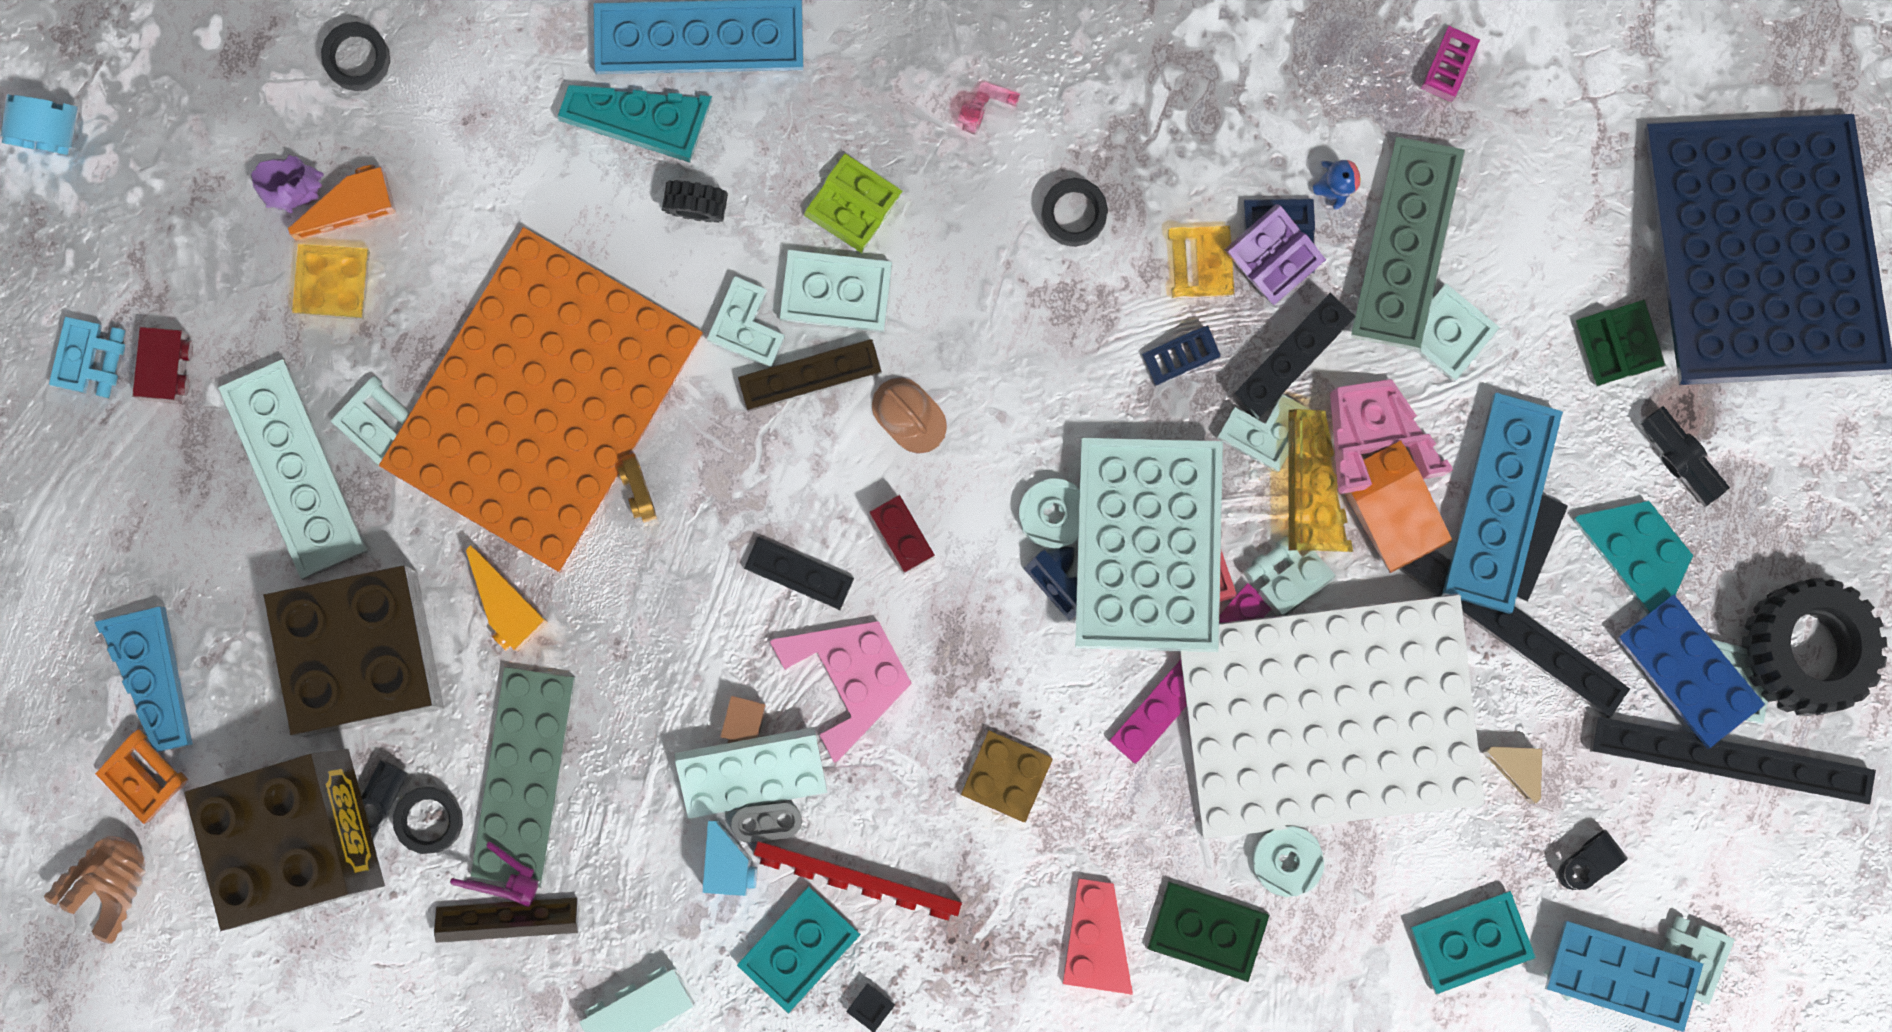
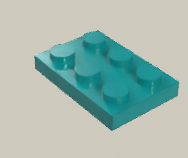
M809 886L736 966L789 1014L861 934Z
M1511 891L1503 892L1410 927L1433 992L1436 995L1536 958Z

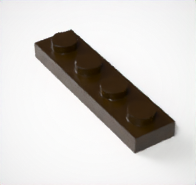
M869 339L739 376L738 380L747 411L750 412L880 375L882 371L873 339Z
M578 898L533 900L529 907L518 902L436 907L434 924L435 942L578 933Z

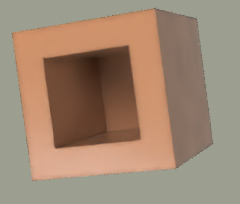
M731 696L720 737L728 739L727 743L758 738L767 705Z

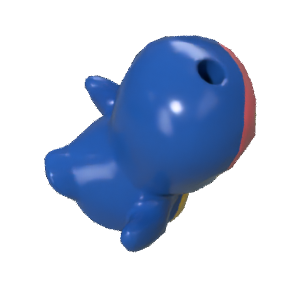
M1328 160L1322 161L1321 164L1327 168V172L1313 185V191L1316 195L1335 201L1333 208L1338 210L1346 203L1347 198L1359 188L1361 181L1360 172L1356 164L1350 160H1339L1335 163Z

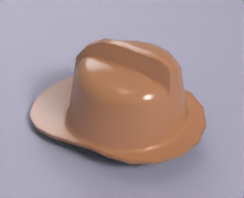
M901 377L889 379L881 384L874 393L872 401L874 417L882 428L905 450L917 454L930 452L937 448L945 438L947 423L944 413L937 403L914 381Z

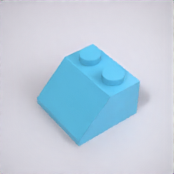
M708 821L702 893L749 895V889L756 888L758 867L751 866L752 859L720 821Z

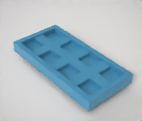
M1564 921L1544 989L1684 1032L1704 963Z

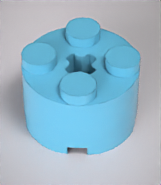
M6 94L0 134L2 143L27 149H34L36 143V149L68 155L69 148H72L78 106L65 103L60 105L49 100Z

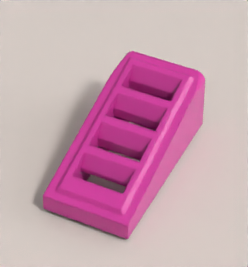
M1448 26L1420 89L1452 103L1463 82L1480 39ZM1454 38L1469 45L1468 50L1465 51L1449 44L1450 39ZM1447 50L1463 57V62L1461 63L1444 55L1445 51ZM1443 62L1459 70L1455 74L1439 67V65ZM1437 73L1453 80L1452 86L1435 79V74Z

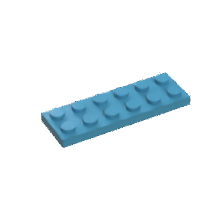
M802 0L594 3L595 74L804 70Z
M1496 392L1493 394L1442 595L1459 593L1462 601L1508 614L1513 612L1563 411Z

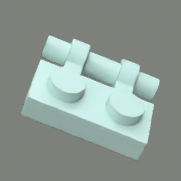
M1296 532L1289 538H1282L1276 543L1275 549L1265 556L1262 554L1252 561V566L1244 571L1245 577L1251 583L1260 576L1267 583L1260 589L1258 594L1277 616L1291 613L1332 582L1336 576L1314 550H1311L1303 557L1299 554L1297 549L1306 543L1304 536L1300 532ZM1285 559L1290 567L1278 575L1273 567Z
M1676 916L1672 928L1668 927L1665 934L1667 942L1663 951L1677 955L1680 945H1684L1690 948L1686 958L1704 963L1694 999L1710 1005L1735 939L1703 925L1698 926L1695 936L1692 937L1685 934L1690 921Z

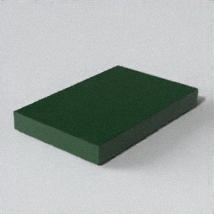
M1168 881L1147 949L1249 982L1270 915Z

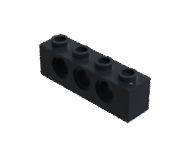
M1329 293L1230 399L1245 413L1258 420L1356 316L1333 294Z

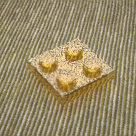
M298 244L292 313L303 316L364 320L370 250L366 248Z

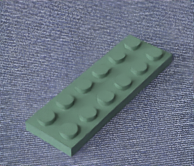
M1396 137L1352 328V338L1421 352L1465 149Z
M504 667L471 877L507 883L511 874L519 875L517 870L487 848L486 844L492 842L522 865L534 869L532 878L539 880L538 887L542 888L574 691V677Z

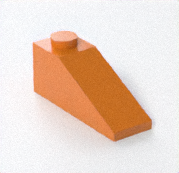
M366 165L355 169V174L345 177L288 228L290 236L297 241L397 213L386 173L381 167L376 168L375 165Z

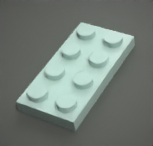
M815 727L675 753V763L688 819L827 793Z

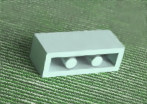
M663 966L646 976L649 983L636 989L633 983L615 993L618 1000L612 1004L605 1006L603 1001L586 1009L584 1013L587 1018L579 1023L584 1032H650L691 1009L696 1004L677 969L674 968L667 971L666 967Z

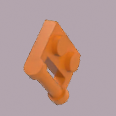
M138 729L123 742L95 774L143 824H146L186 785L189 779L182 772L177 773L146 741L147 735L141 729ZM134 750L167 782L163 788L131 756Z

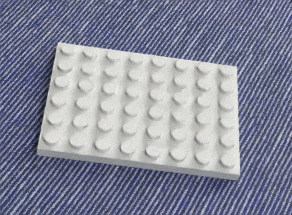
M1459 593L1219 623L1218 652L1180 651L1203 839L1283 830L1291 826L1307 827L1485 805L1462 604Z

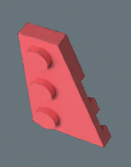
M1078 878L1062 984L1133 995L1114 884Z

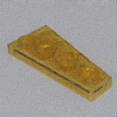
M1288 410V551L1354 552L1352 541L1346 538L1344 524L1348 523L1345 508H1340L1337 493V474L1334 473L1331 463V457L1334 456L1324 410Z

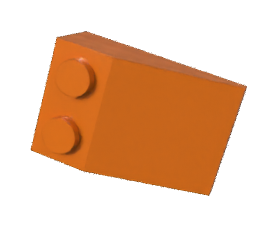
M1402 441L1363 460L1372 485L1365 490L1343 494L1389 573L1452 541L1419 469Z

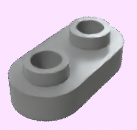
M788 803L745 807L738 810L731 821V829L735 837L746 843L791 838L799 832L802 826L800 811ZM782 814H787L791 817V824L787 828H782L778 824V818ZM747 818H752L756 822V828L752 832H747L743 828V822Z

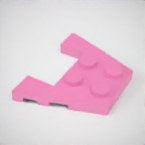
M1392 379L1337 387L1330 393L1339 494L1365 490L1372 485L1361 454L1381 451L1399 441H1402L1405 447H1409L1423 479L1445 476L1453 471L1447 459L1442 461L1433 447L1436 443L1431 435L1423 434L1413 418L1417 415Z
M879 621L777 638L770 641L785 670L818 653L844 701L851 718L820 734L834 763L845 755L912 684Z

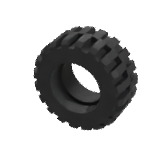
M1811 578L1767 594V599L1759 601L1753 608V612L1756 615L1748 617L1744 626L1746 630H1749V635L1742 637V648H1747L1748 656L1743 658L1745 668L1751 667L1753 675L1749 679L1753 686H1761L1764 689L1761 696L1768 702L1778 701V709L1785 712L1794 711L1799 716H1818L1853 707L1855 702L1863 701L1870 695L1868 688L1875 687L1879 683L1881 674L1877 673L1878 669L1885 668L1887 657L1882 655V649L1888 647L1887 637H1881L1879 629L1884 627L1880 617L1875 618L1871 611L1875 607L1868 599L1861 601L1859 599L1860 592L1852 586L1843 589L1844 584L1841 581L1834 579L1825 581L1823 578ZM1810 615L1819 619L1830 629L1837 646V660L1831 674L1824 680H1818L1806 674L1793 656L1791 636L1794 626L1801 616Z

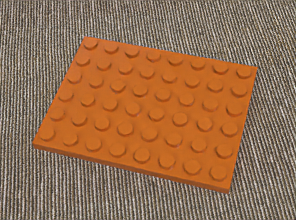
M523 227L378 466L561 573L619 476L617 466L623 464L621 457L633 453L704 334L697 328Z

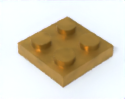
M988 730L961 796L1026 823L1053 758Z

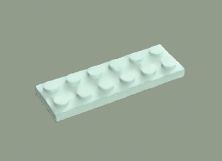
M283 359L218 387L300 579H307L368 552L286 361Z

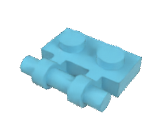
M65 317L49 385L86 394L89 380L98 382L96 396L109 399L112 386H116L118 375L115 373L119 356L124 355L126 345L123 344L125 330L112 327L109 340L100 339L102 325ZM97 350L106 352L101 371L92 369Z

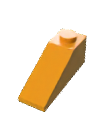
M470 545L466 549V553L489 625L496 631L492 638L505 651L511 647L519 652L548 621L476 548Z

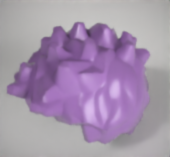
M290 154L285 160L270 159L259 162L256 170H253L251 173L253 188L266 204V208L274 207L279 211L285 210L289 213H293L292 208L302 206V204L308 206L310 201L319 198L317 194L318 188L322 187L319 181L324 176L323 172L318 171L315 167L305 165L302 160Z

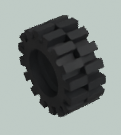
M670 180L666 182L662 211L688 220L723 222L728 193L721 188H713L711 185H702L698 182Z

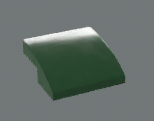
M1645 299L1576 320L1597 387L1666 366Z

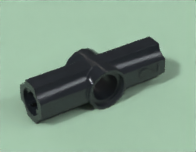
M1664 406L1653 412L1638 425L1661 453L1660 458L1665 467L1676 478L1684 481L1704 507L1718 499L1730 488L1718 471L1707 460L1708 454L1702 444L1693 435L1686 434Z
M381 759L361 796L364 807L368 804H373L378 810V819L373 824H369L373 842L381 827L387 822L389 811L409 774L401 768Z

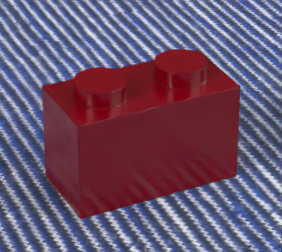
M140 327L132 397L140 401L182 404L183 396L188 395L190 384L189 375H185L186 362L191 361L193 356V342L189 340L188 334L182 330Z
M900 494L869 512L872 521L904 576L935 559V554Z

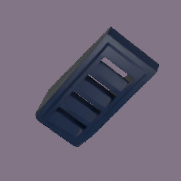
M1206 325L1143 353L1142 357L1156 387L1218 361L1221 358V354L1209 326ZM1199 338H1201L1208 354L1204 357L1201 356L1195 342ZM1188 344L1194 358L1193 362H1188L1182 345ZM1173 349L1181 364V367L1177 369L1168 352ZM1158 355L1162 356L1168 373L1164 375L1155 358Z

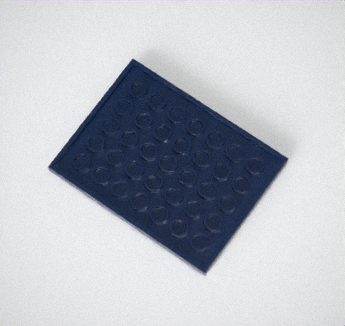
M1855 114L1647 124L1645 136L1679 385L1892 375V347Z

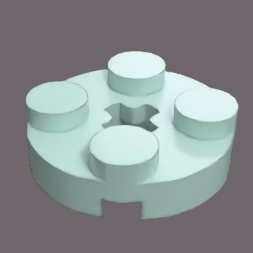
M1050 478L1035 484L1025 493L1019 507V520L1023 533L1033 543L1047 549H1059L1072 545L1079 538L1080 490L1076 485L1064 479ZM1053 504L1059 505V512L1064 513L1063 520L1057 519L1055 524L1048 522L1049 517L1044 515V509H1051Z
M1294 826L1266 833L1257 843L1253 853V871L1260 884L1269 892L1283 897L1299 896L1312 890L1321 879L1324 871L1323 852L1317 839L1308 831ZM1291 851L1296 854L1294 861L1298 865L1295 869L1289 867L1287 871L1281 869L1282 862L1279 858L1281 854L1288 855Z

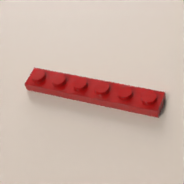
M761 841L757 842L754 855L761 857L759 862L761 865L779 870L781 864L795 867L794 875L811 880L814 879L815 874L829 878L828 885L844 890L848 889L849 884L863 888L861 895L881 900L883 894L897 898L895 905L914 911L918 904L931 908L929 915L949 921L951 915L958 917L962 902Z

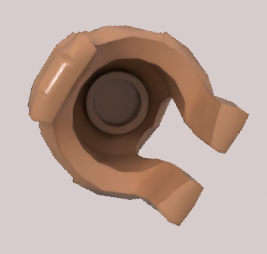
M107 836L97 841L93 848L87 850L86 856L80 858L76 866L69 867L68 872L61 874L58 881L53 883L51 890L44 895L45 901L53 905L59 902V907L63 911L75 914L85 900L95 891L102 902L99 919L91 932L96 939L112 944L116 940L117 934L122 931V922L127 919V911L132 908V898L137 895V888L143 883L142 877L146 874L145 857L141 849L131 841L117 836Z

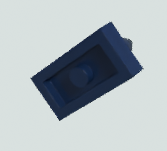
M1066 546L1048 551L1043 550L1023 569L1070 621L1076 616L1077 576L1069 578L1066 574L1073 563L1075 548Z

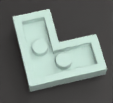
M734 276L707 341L769 368L773 367L785 335L754 322L766 296L767 289Z
M1284 394L1280 396L1266 423L1234 407L1217 439L1278 473L1313 411Z

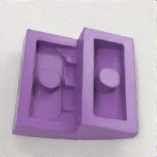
M1278 204L1273 206L1224 249L1273 306L1326 261L1310 238L1301 232L1285 210Z

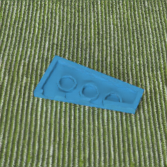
M159 606L96 621L95 625L99 633L103 634L109 647L107 648L112 661L116 662L124 679L122 683L126 692L131 694L137 707L136 713L151 746L157 752L193 745L166 607Z

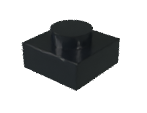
M867 983L846 1012L870 1031L876 1032L896 1004Z

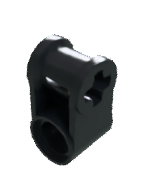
M1605 829L1590 838L1577 852L1562 862L1557 871L1558 880L1566 889L1586 890L1601 878L1620 867L1628 857ZM1572 868L1582 869V872L1579 874L1581 881L1572 880L1571 877L1575 874Z

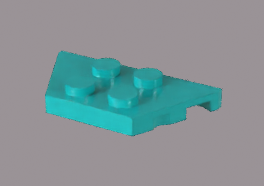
M1650 501L1582 514L1572 519L1648 614L1672 595L1676 596L1694 555Z

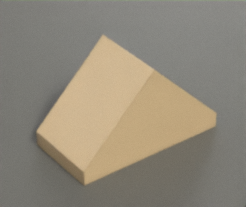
M1486 747L1482 751L1483 755L1529 804H1536L1541 800L1542 749Z

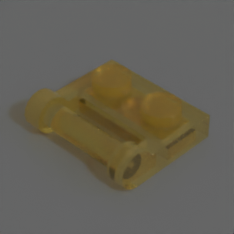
M1230 226L1178 227L1167 230L1168 241H1172L1175 287L1171 288L1172 299L1233 297L1235 295L1233 262L1224 250L1231 244ZM1195 240L1198 286H1188L1186 241Z

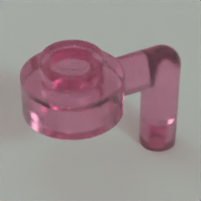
M987 82L982 83L975 98L970 103L964 102L961 108L958 122L963 123L962 131L974 135L977 134L989 98L1017 107L1021 94Z

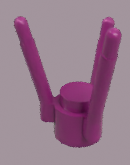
M492 842L486 844L487 848L519 872L518 876L515 874L510 875L505 888L471 879L464 881L452 878L450 880L451 885L507 898L528 907L531 905L540 883L539 880L532 878L534 869L522 865Z

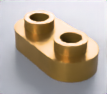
M632 453L621 457L623 464L618 465L617 468L623 485L630 484L634 497L629 498L628 501L634 518L641 517L643 523L657 519L636 454Z

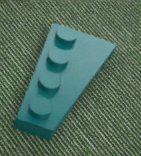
M569 85L558 113V121L690 163L712 103V96L700 95L698 98L686 97L679 93L660 95L647 94V91L641 90L621 92L615 91L614 88Z

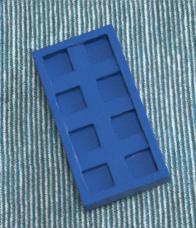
M1672 595L1618 637V641L1707 749L1711 748L1765 706V703L1675 595Z

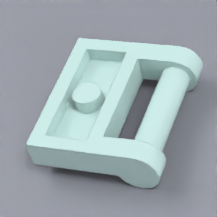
M373 376L335 415L331 422L379 465L397 433L365 405V402L373 397L402 425L405 423L410 412L382 387L383 383L376 376Z

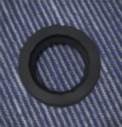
M357 21L343 23L332 29L324 39L321 49L322 65L329 77L340 87L351 91L369 90L378 85L386 76L390 65L389 48L380 33L370 25ZM350 37L365 38L375 48L376 60L374 66L362 76L353 77L346 75L336 64L335 54L337 48L344 40Z
M1070 178L1061 180L1051 187L1044 198L1041 217L1043 226L1052 239L1061 245L1077 247L1087 245L1099 236L1106 224L1108 207L1106 198L1098 186L1085 179ZM1072 192L1082 193L1087 196L1095 209L1094 221L1090 227L1076 233L1068 232L1061 228L1054 216L1055 204L1059 198Z
M436 787L416 788L406 793L397 803L393 814V829L398 840L408 850L420 854L439 853L449 848L458 839L463 826L462 810L457 800L447 791ZM431 799L445 807L448 813L449 824L446 832L440 838L425 842L411 834L407 824V817L410 809L416 803Z

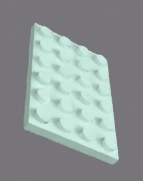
M1081 439L1075 648L1218 652L1223 441Z

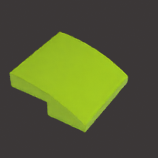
M845 153L826 178L821 190L805 210L804 216L862 253L903 191Z

